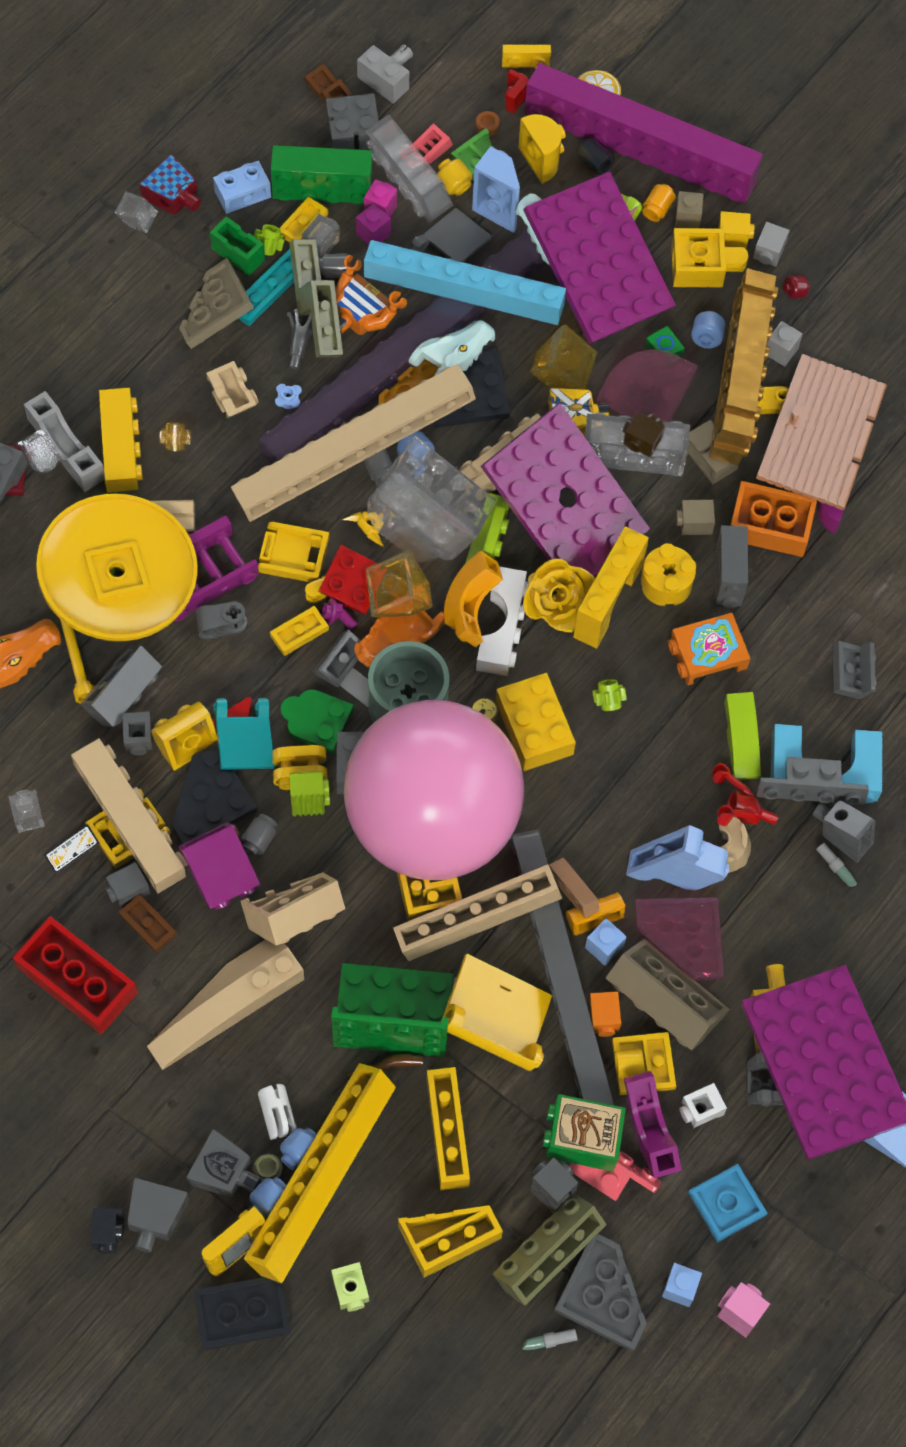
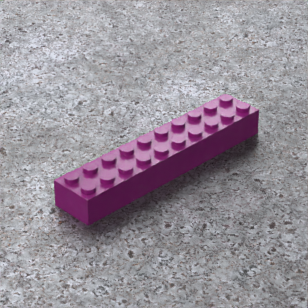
M541 63L538 64L527 83L525 114L547 116L557 124L562 125L564 130L573 133L577 137L585 139L594 138L603 147L617 151L623 156H629L645 165H651L667 174H673L689 183H695L711 192H717L743 204H746L757 182L763 156L758 151Z

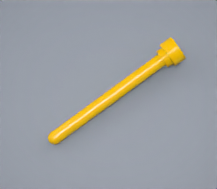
M60 619L76 679L73 693L75 701L81 704L92 691L94 685L86 679L74 628Z

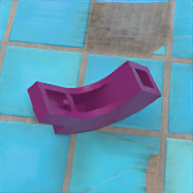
M651 1071L624 1078L627 1093L626 1103L634 1133L644 1160L654 1179L682 1171L677 1145L669 1134L661 1112L654 1075Z

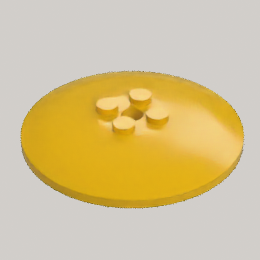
M127 494L97 495L71 505L61 512L48 526L41 539L37 553L36 568L39 587L53 612L75 630L85 635L108 641H130L144 638L170 625L188 605L197 579L195 549L181 523L159 505ZM114 567H119L124 571V574L120 577H114L109 571Z

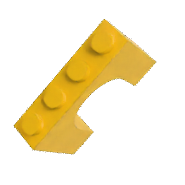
M626 526L624 527L577 611L573 638L596 649L598 648L609 628L613 607L624 584L632 586L643 567L649 537Z

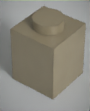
M679 191L674 228L699 229L702 217L703 193Z
M682 500L680 510H676V525L681 526V535H711L713 533L715 525L713 500Z

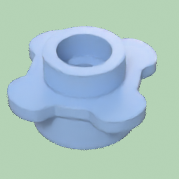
M279 384L277 386L278 397L275 399L277 406L292 409L300 405L299 394L302 390L299 385L286 386L285 384Z

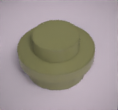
M273 1154L261 1155L254 1163V1173L260 1177L261 1182L265 1178L274 1180L282 1174V1163Z

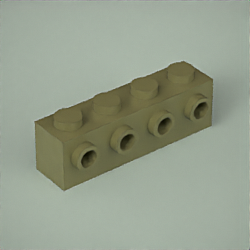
M573 1194L549 1219L544 1221L542 1226L531 1237L525 1240L501 1264L493 1275L508 1295L525 1306L607 1224L594 1205Z

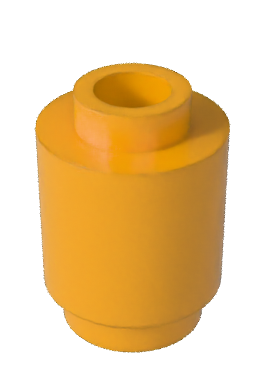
M666 184L655 185L643 204V215L654 222L664 218L676 198L673 189Z

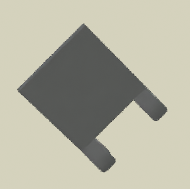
M454 208L427 232L414 238L412 241L414 246L411 250L423 252L431 244L448 259L464 263L490 241L492 236L459 209Z

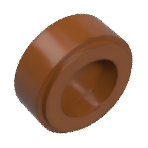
M484 111L476 117V130L478 133L485 128L489 131V136L498 132L500 119L497 114L491 111Z

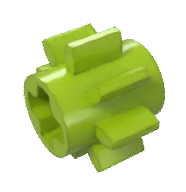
M269 224L263 225L262 231L256 229L254 237L264 243L265 255L272 256L276 250L282 251L285 240L283 239L284 235L280 234L281 230Z
M614 679L599 682V690L592 691L594 703L597 706H601L603 711L620 709L622 707L621 701L627 700L625 687L622 684L618 685V681Z

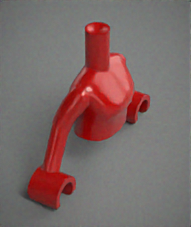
M720 763L712 770L714 775L713 782L722 784L726 780L742 793L733 791L727 805H723L718 810L717 822L719 825L727 826L733 817L739 819L743 824L755 825L760 819L773 825L776 824L778 815L763 809L752 791L731 775L730 769L725 764Z

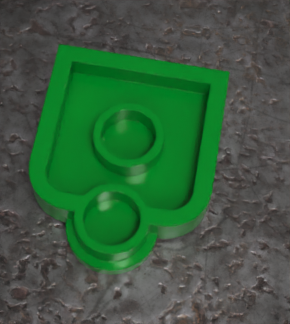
M307 690L300 697H288L281 704V714L288 721L290 736L307 745L323 746L326 748V752L334 754L337 747V732H344L354 710V704L317 690Z

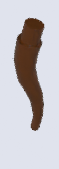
M397 1053L381 1059L372 1067L379 1068L382 1071L392 1067H422L423 1055ZM348 1072L346 1076L351 1078L354 1072Z

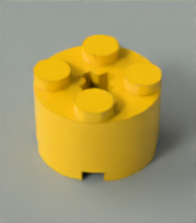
M663 544L661 547L654 549L648 554L643 565L641 585L644 595L651 602L660 606L682 603L688 598L692 590L696 574L695 561L686 551L672 544Z

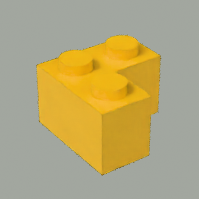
M397 873L407 921L462 900L457 878L430 883L429 880L411 878Z

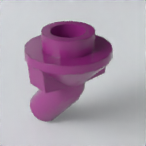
M331 598L328 603H324L322 617L327 624L331 625L338 618L349 630H352L358 624L343 609V605L338 604L335 599Z

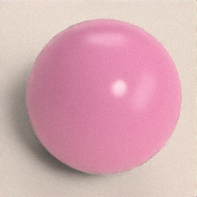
M423 700L405 704L389 711L364 732L354 747L347 764L344 778V801L347 816L354 833L364 848L377 861L389 869L411 878L446 880L460 877L479 869L493 859L507 844L521 816L524 802V780L520 761L514 747L501 729L488 717L459 703L445 700Z

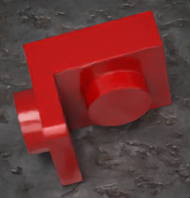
M512 69L507 73V87L509 88L505 93L506 110L514 114L526 100L527 83L530 79Z

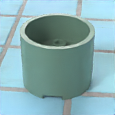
M414 641L392 644L380 651L370 665L368 672V707L373 722L389 711L412 702L423 700L448 701V667L441 655L428 645Z

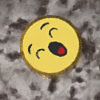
M479 698L472 704V709L479 711L492 722L496 720L498 708L493 700Z

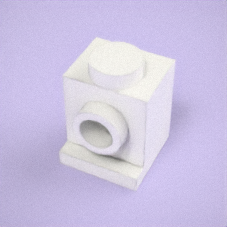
M713 1083L684 1096L681 1102L683 1106L680 1107V1113L686 1123L691 1122L695 1128L712 1119L724 1116L727 1107ZM696 1106H703L705 1112L702 1114L698 1113L695 1108Z

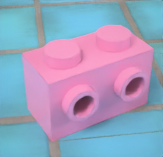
M741 1282L737 1289L731 1286L718 1304L722 1310L717 1317L746 1338L770 1303L761 1297V1291L749 1283L745 1285Z

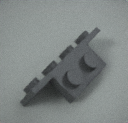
M787 757L786 779L760 778L757 788V797H765L767 799L819 801L821 803L843 801L848 805L865 804L869 792L868 785L842 783L841 761Z

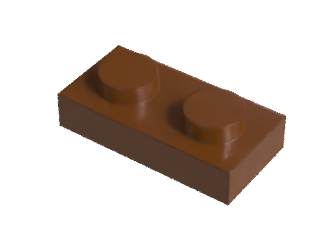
M140 894L119 911V916L156 954L177 936V932Z

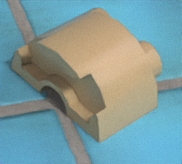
M234 361L206 373L207 380L210 381L214 389L212 394L221 412H226L227 418L257 405L258 398L254 390L246 388L244 384L247 381L246 375L241 367L237 368Z
M733 817L727 826L719 825L723 840H728L725 845L721 846V848L728 851V873L744 867L747 864L751 851V842L745 825L739 819Z

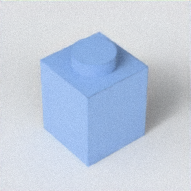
M605 919L587 937L585 948L606 966L624 948L626 936L609 920Z
M674 1263L662 1297L690 1307L702 1273Z

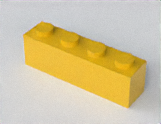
M130 388L99 390L107 493L138 490V480H143L141 464L137 465L136 458L141 457L140 442H135V435H139L138 419L133 420V413L138 412L136 397H131Z
M456 1068L427 1070V1087L440 1191L469 1187L470 1175Z

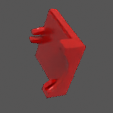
M340 545L318 592L335 599L337 603L343 604V608L350 607L365 615L388 568Z

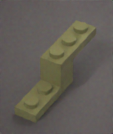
M293 239L289 242L299 316H309L311 312L316 358L340 357L343 355L334 280H321L316 240Z

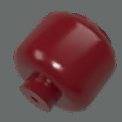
M790 275L783 284V291L788 293L792 299L807 296L810 289L809 281L803 275Z

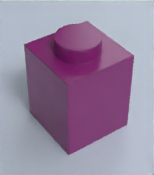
M373 203L356 217V234L368 245L371 240L383 242L391 235V218Z

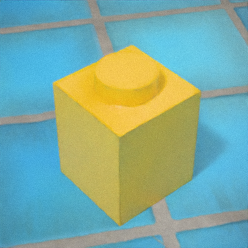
M721 211L718 229H724L725 247L747 248L748 240L753 239L754 224H750L751 214Z

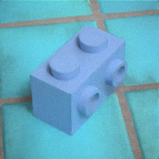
M259 161L244 164L240 168L229 172H222L218 176L213 177L215 193L226 214L271 198L270 182Z

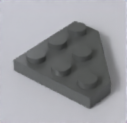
M597 1234L586 1245L554 1311L633 1352L647 1323L641 1311L631 1276L626 1268L620 1245Z

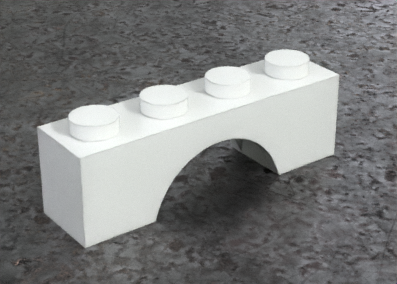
M500 567L503 581L491 590L490 601L502 609L506 621L495 633L482 636L483 642L479 647L476 671L507 676L509 667L514 668L517 652L512 650L514 644H519L521 628H517L518 620H524L525 612L522 599L529 584L526 581L527 571Z

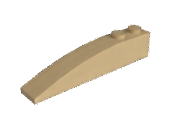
M265 939L227 963L147 1045V1048L160 1068L164 1070L304 980L303 968L285 944L276 946Z

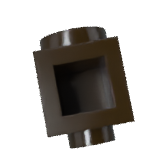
M637 412L633 420L629 418L623 427L622 432L625 433L623 444L631 451L640 452L651 458L663 439L665 425L657 416L651 413L642 414Z

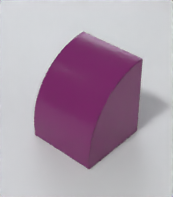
M818 502L817 515L819 521L827 530L836 534L843 510L827 505V503Z

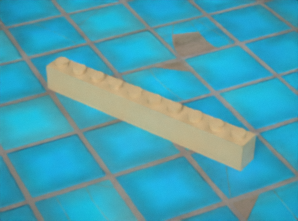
M458 364L447 367L436 376L421 381L412 389L399 393L395 398L384 404L375 406L366 414L357 416L342 427L329 431L327 435L307 443L296 452L286 454L281 460L272 465L264 466L259 472L250 477L240 479L235 485L231 486V489L249 522L371 457L375 453L474 401L476 398L472 385Z

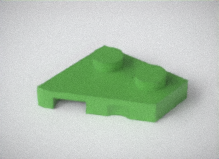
M486 128L451 153V160H462L470 170L473 181L474 167L490 146L493 147L489 139V131Z

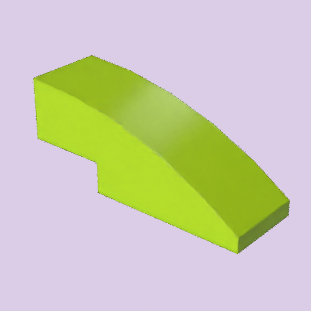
M753 692L726 694L724 701L728 726L726 732L733 776L738 780L761 778L759 737Z

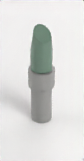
M825 843L816 849L829 864L831 870L837 873L848 886L853 887L857 885V882L844 866L845 864L839 857L837 858Z
M571 1329L557 1333L550 1332L543 1334V1336L526 1339L522 1350H534L544 1347L547 1349L556 1347L558 1344L577 1341L576 1330Z

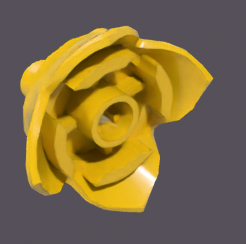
M551 559L528 577L529 585L524 594L523 610L531 619L543 618L554 629L572 633L575 629L577 611L596 578L583 568L568 565L567 561L563 559ZM556 588H559L558 590H556V591H557V594L553 596V595H552L553 591H554Z

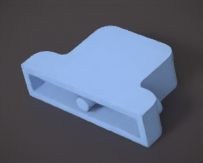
M689 825L632 849L626 875L644 881L654 878L661 879L687 890H698L724 880L729 872V864L727 863L728 851L703 841L704 832Z

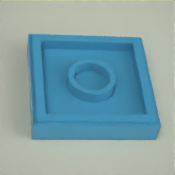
M739 1164L732 1166L688 1191L717 1243L768 1214Z

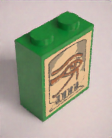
M558 1094L555 1104L550 1103L546 1120L551 1121L550 1130H545L542 1146L547 1147L545 1158H555L558 1161L613 1172L619 1159L626 1108Z

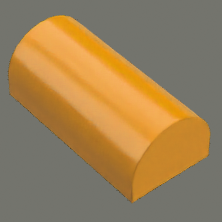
M616 892L598 899L600 911L586 918L582 916L577 908L566 911L567 921L573 935L576 936L595 929L605 919L614 922L624 918L625 904L620 894Z

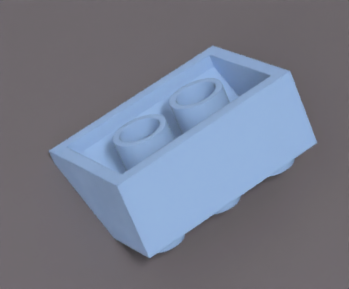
M490 146L474 167L472 210L514 233L517 227L515 211L519 202V182L512 158L505 152Z

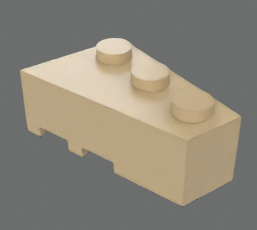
M320 873L291 883V889L275 894L273 889L265 892V898L250 902L249 898L241 900L248 928L277 946L287 943L290 938L301 932L311 930L314 925L324 920L332 919L337 913L345 909L336 879L325 873Z

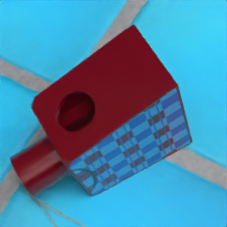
M172 154L139 184L142 199L171 214H177L184 206L195 212L201 205V199L196 196L197 183L195 178Z

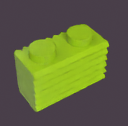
M322 771L289 773L292 815L295 817L297 815L301 817L303 814L305 816L308 814L311 816L313 814L318 815L319 813L323 815L325 813V806L330 805L329 782L328 779H323Z

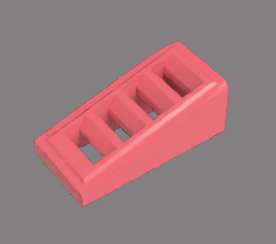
M433 123L399 158L417 174L445 153L453 144L451 139ZM436 139L439 142L435 144L432 140ZM428 144L432 149L429 151L425 145ZM421 150L426 155L422 157L417 151ZM413 155L419 162L415 164L409 157Z

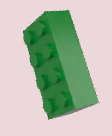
M273 145L271 163L273 199L305 201L307 197H310L315 201L330 203L364 204V197L372 185V151Z

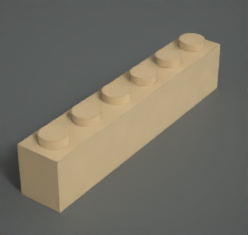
M97 739L71 754L75 768L157 894L185 878L184 867L187 866L185 859L179 851L174 853L170 847L173 844L170 836L165 830H159L156 825L158 819L152 809H145L142 804L144 798L137 787L132 789L128 783L130 777L123 766L118 767L115 763L116 755L110 745L104 746L101 740Z
M547 864L403 923L393 929L402 953L408 961H411L560 900L562 896L553 873Z

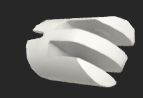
M276 1084L277 1089L275 1090L271 1085L258 1092L270 1140L276 1139L277 1136L279 1138L286 1137L297 1128L286 1088L283 1084Z

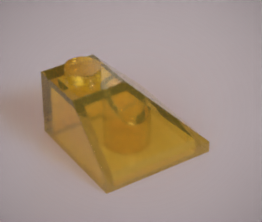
M565 324L537 350L530 372L549 387L586 390L597 351Z
M407 550L366 568L372 617L413 616L432 608L430 583L410 551Z

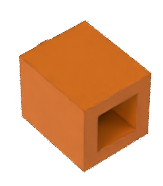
M618 992L590 993L588 1005L594 1033H598V1036L601 1037L615 1035V1032H619L621 1027Z

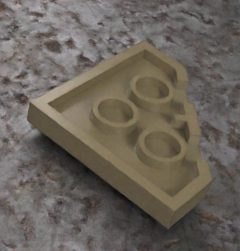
M228 258L206 271L203 277L205 283L202 290L196 292L189 306L191 310L187 320H183L179 327L186 343L191 349L254 308Z

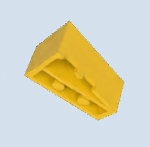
M489 1205L454 1210L449 1213H433L422 1217L398 1219V1227L424 1278L500 1240L503 1233Z

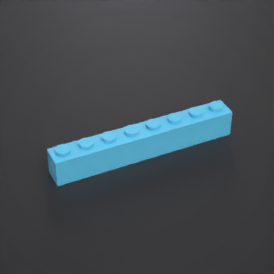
M374 240L370 241L364 259V277L555 325L559 324L564 307L566 288Z

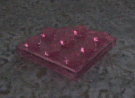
M645 350L634 353L623 359L613 368L596 399V403H607L609 409L632 420L637 412L642 414L651 413L663 422L665 434L699 367L688 360L663 350Z

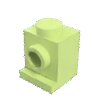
M360 1262L331 1270L341 1310L347 1308L350 1312L364 1308V1303L369 1302V1296ZM351 1282L356 1284V1290L353 1292L347 1291L345 1288L346 1284Z

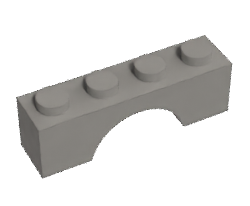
M46 391L24 404L28 421L84 493L105 480L103 464L89 446H83L75 437L64 420L60 409Z

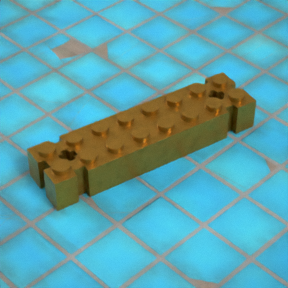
M747 268L741 281V286L738 287L733 298L732 317L729 323L712 432L713 439L710 445V459L738 466L742 457L748 456L751 442L754 443L756 440L758 428L754 426L761 412V407L757 405L758 401H761L764 387L760 385L767 371V366H763V364L767 360L770 346H767L766 343L770 340L773 326H769V323L773 320L776 308L772 306V302H775L778 293V287H775L776 276Z

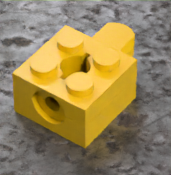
M674 228L671 243L673 287H723L726 272H743L745 270L749 256L748 252L744 247H725L724 229Z

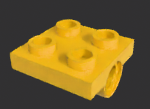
M668 1032L612 1038L619 1095H627L624 1078L651 1071L654 1075L657 1091L676 1089Z

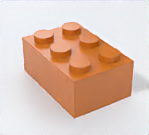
M741 481L730 526L748 527V545L803 557L808 544L817 500L810 499V497H805L801 494Z

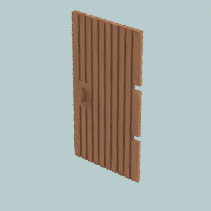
M802 354L756 479L766 481L772 485L775 484V486L783 487L786 490L810 497V499L818 500L821 503H827V505L835 506L840 510H845L859 469V465L853 463L852 460L861 462L874 425L872 422L866 421V418L873 421L876 419L887 385Z

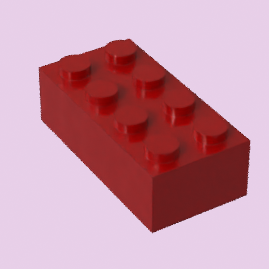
M51 916L13 957L17 969L100 1035L105 1032L138 994L135 982Z

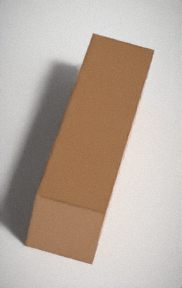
M564 857L549 864L557 885L584 918L600 911L597 897Z

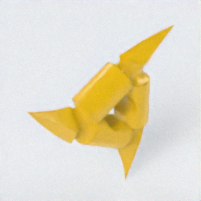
M389 501L380 512L378 510L358 512L342 520L357 522L369 539L383 546L378 534L386 522L385 519H388ZM374 520L376 523L371 526L367 521Z

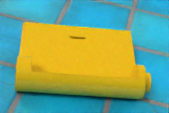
M465 954L443 1017H448L447 1032L527 1071H531L534 1068H538L544 1058L542 1046L536 1042L552 995L469 954Z

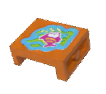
M733 613L673 629L671 638L668 640L669 650L672 655H676L678 660L677 670L680 678H685L687 685L693 684L694 679L733 667L739 672L746 670L749 665L750 656Z

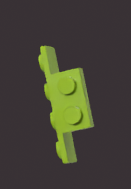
M492 493L486 494L466 563L480 550L493 559L495 556H500L503 542L500 541L501 534L506 535L509 525V519H506L509 505L502 496Z

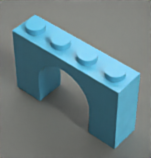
M775 724L771 734L770 778L786 779L785 763L787 757L802 758V726ZM855 730L851 739V768L842 775V783L868 785L869 792L865 804L878 801L882 793V732Z

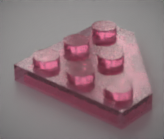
M718 897L635 900L636 929L694 980H723L724 970Z

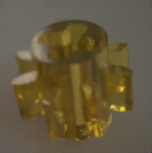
M168 422L166 423V429H161L160 443H165L166 450L182 451L185 450V444H190L191 430H185V423Z

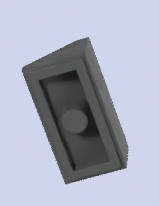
M350 630L342 632L312 672L330 684L339 687L358 661L354 648L355 644L361 640Z

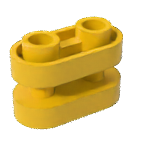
M306 745L274 749L272 751V763L281 768L273 771V783L282 790H290L289 773L322 771L323 779H328L327 768L319 765L326 762V748L319 745Z

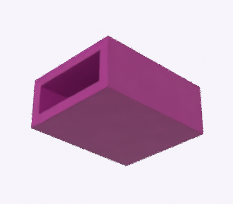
M228 822L178 846L205 905L210 909H221L230 904V899L238 895L245 897L255 891L254 887L260 885L233 825Z

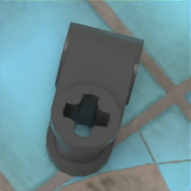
M237 601L205 605L195 610L198 634L202 639H214L219 636L238 634L243 632L248 625L245 608Z

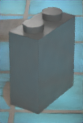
M721 525L715 548L716 605H722L725 608H735L742 606L748 586V527Z

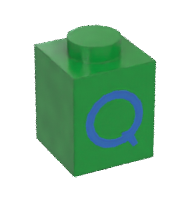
M668 326L647 337L645 352L661 373L669 368L674 369L681 364L685 348Z

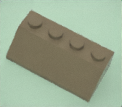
M643 939L623 953L606 977L612 983L615 990L624 993L633 1001L638 1009L649 1014L658 1026L667 1029L676 1037V1040L681 1045L688 1047L690 1050L699 1045L730 1010L646 939Z

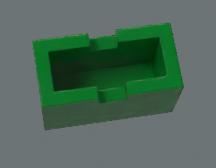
M227 216L210 232L211 249L224 259L228 258L231 264L246 275L250 276L265 261L264 243L250 233L246 234L238 224Z

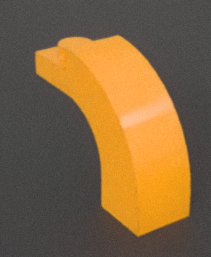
M481 550L461 568L454 578L444 606L445 624L455 630L457 637L461 641L468 642L474 647L483 642L477 620L480 604L487 593L503 581L498 562Z

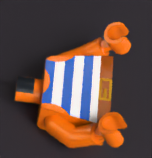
M348 255L344 260L347 270L342 272L335 290L340 333L343 334L349 327L358 335H363L367 331L372 332L386 328L397 314L396 309L406 307L407 299L401 298L397 303V299L401 295L400 292L393 291L389 298H387L358 273L354 276L353 272L360 270L362 262L358 259L355 266L351 267L350 263L353 256Z

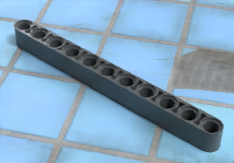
M538 829L512 834L510 837L520 876L548 864ZM557 900L529 913L580 1099L614 1105Z

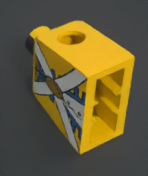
M551 388L549 390V409L561 403L583 436L591 435L595 432L596 419L609 418L608 404H593L592 394L589 390Z

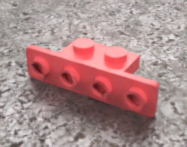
M619 1152V1159L613 1172L573 1163L569 1166L573 1174L615 1201L619 1198L630 1178L654 1193L662 1184V1181L659 1179H654L648 1168H640L633 1163L634 1160L629 1155L623 1152Z

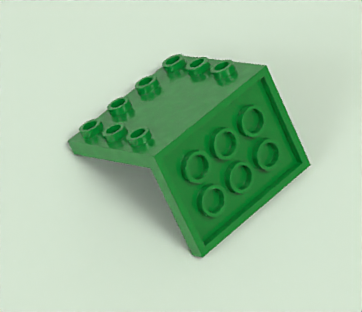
M342 963L338 1005L332 1009L333 1047L445 1057L448 1017H443L452 991L453 974Z

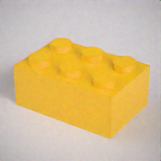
M547 673L497 689L495 702L523 771L574 755L576 742Z

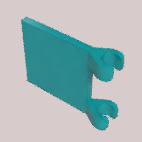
M224 698L216 699V703L213 705V713L216 720L221 770L274 769L269 722V700L267 698H259L255 704L256 717H227V700Z

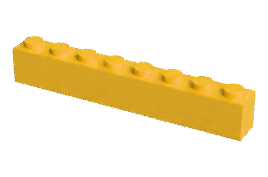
M361 1063L358 1064L248 1250L244 1260L260 1276L282 1283L396 1088L381 1069Z

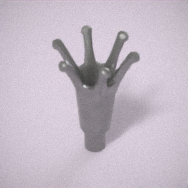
M294 309L295 324L292 313H287L292 331L289 368L299 370L301 359L304 358L309 340L313 334L312 324L310 325L311 312L305 326H301L299 310Z

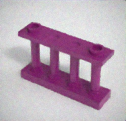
M227 516L189 535L196 557L198 556L214 582L201 589L197 583L195 584V589L188 605L175 622L183 620L188 613L241 584L251 583L259 575L257 561L253 560L245 564L231 543L229 537L232 536V527ZM215 544L222 546L236 567V570L225 576L221 574L206 551Z

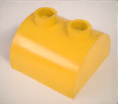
M529 115L521 118L518 148L543 184L552 179L557 173L559 156L564 152L561 139H564L566 135L562 125L557 124L551 118L544 115Z
M196 702L191 706H182L175 716L168 720L165 718L159 720L151 730L158 748L174 771L190 762L194 754L214 743L218 745V738L210 713L200 702Z

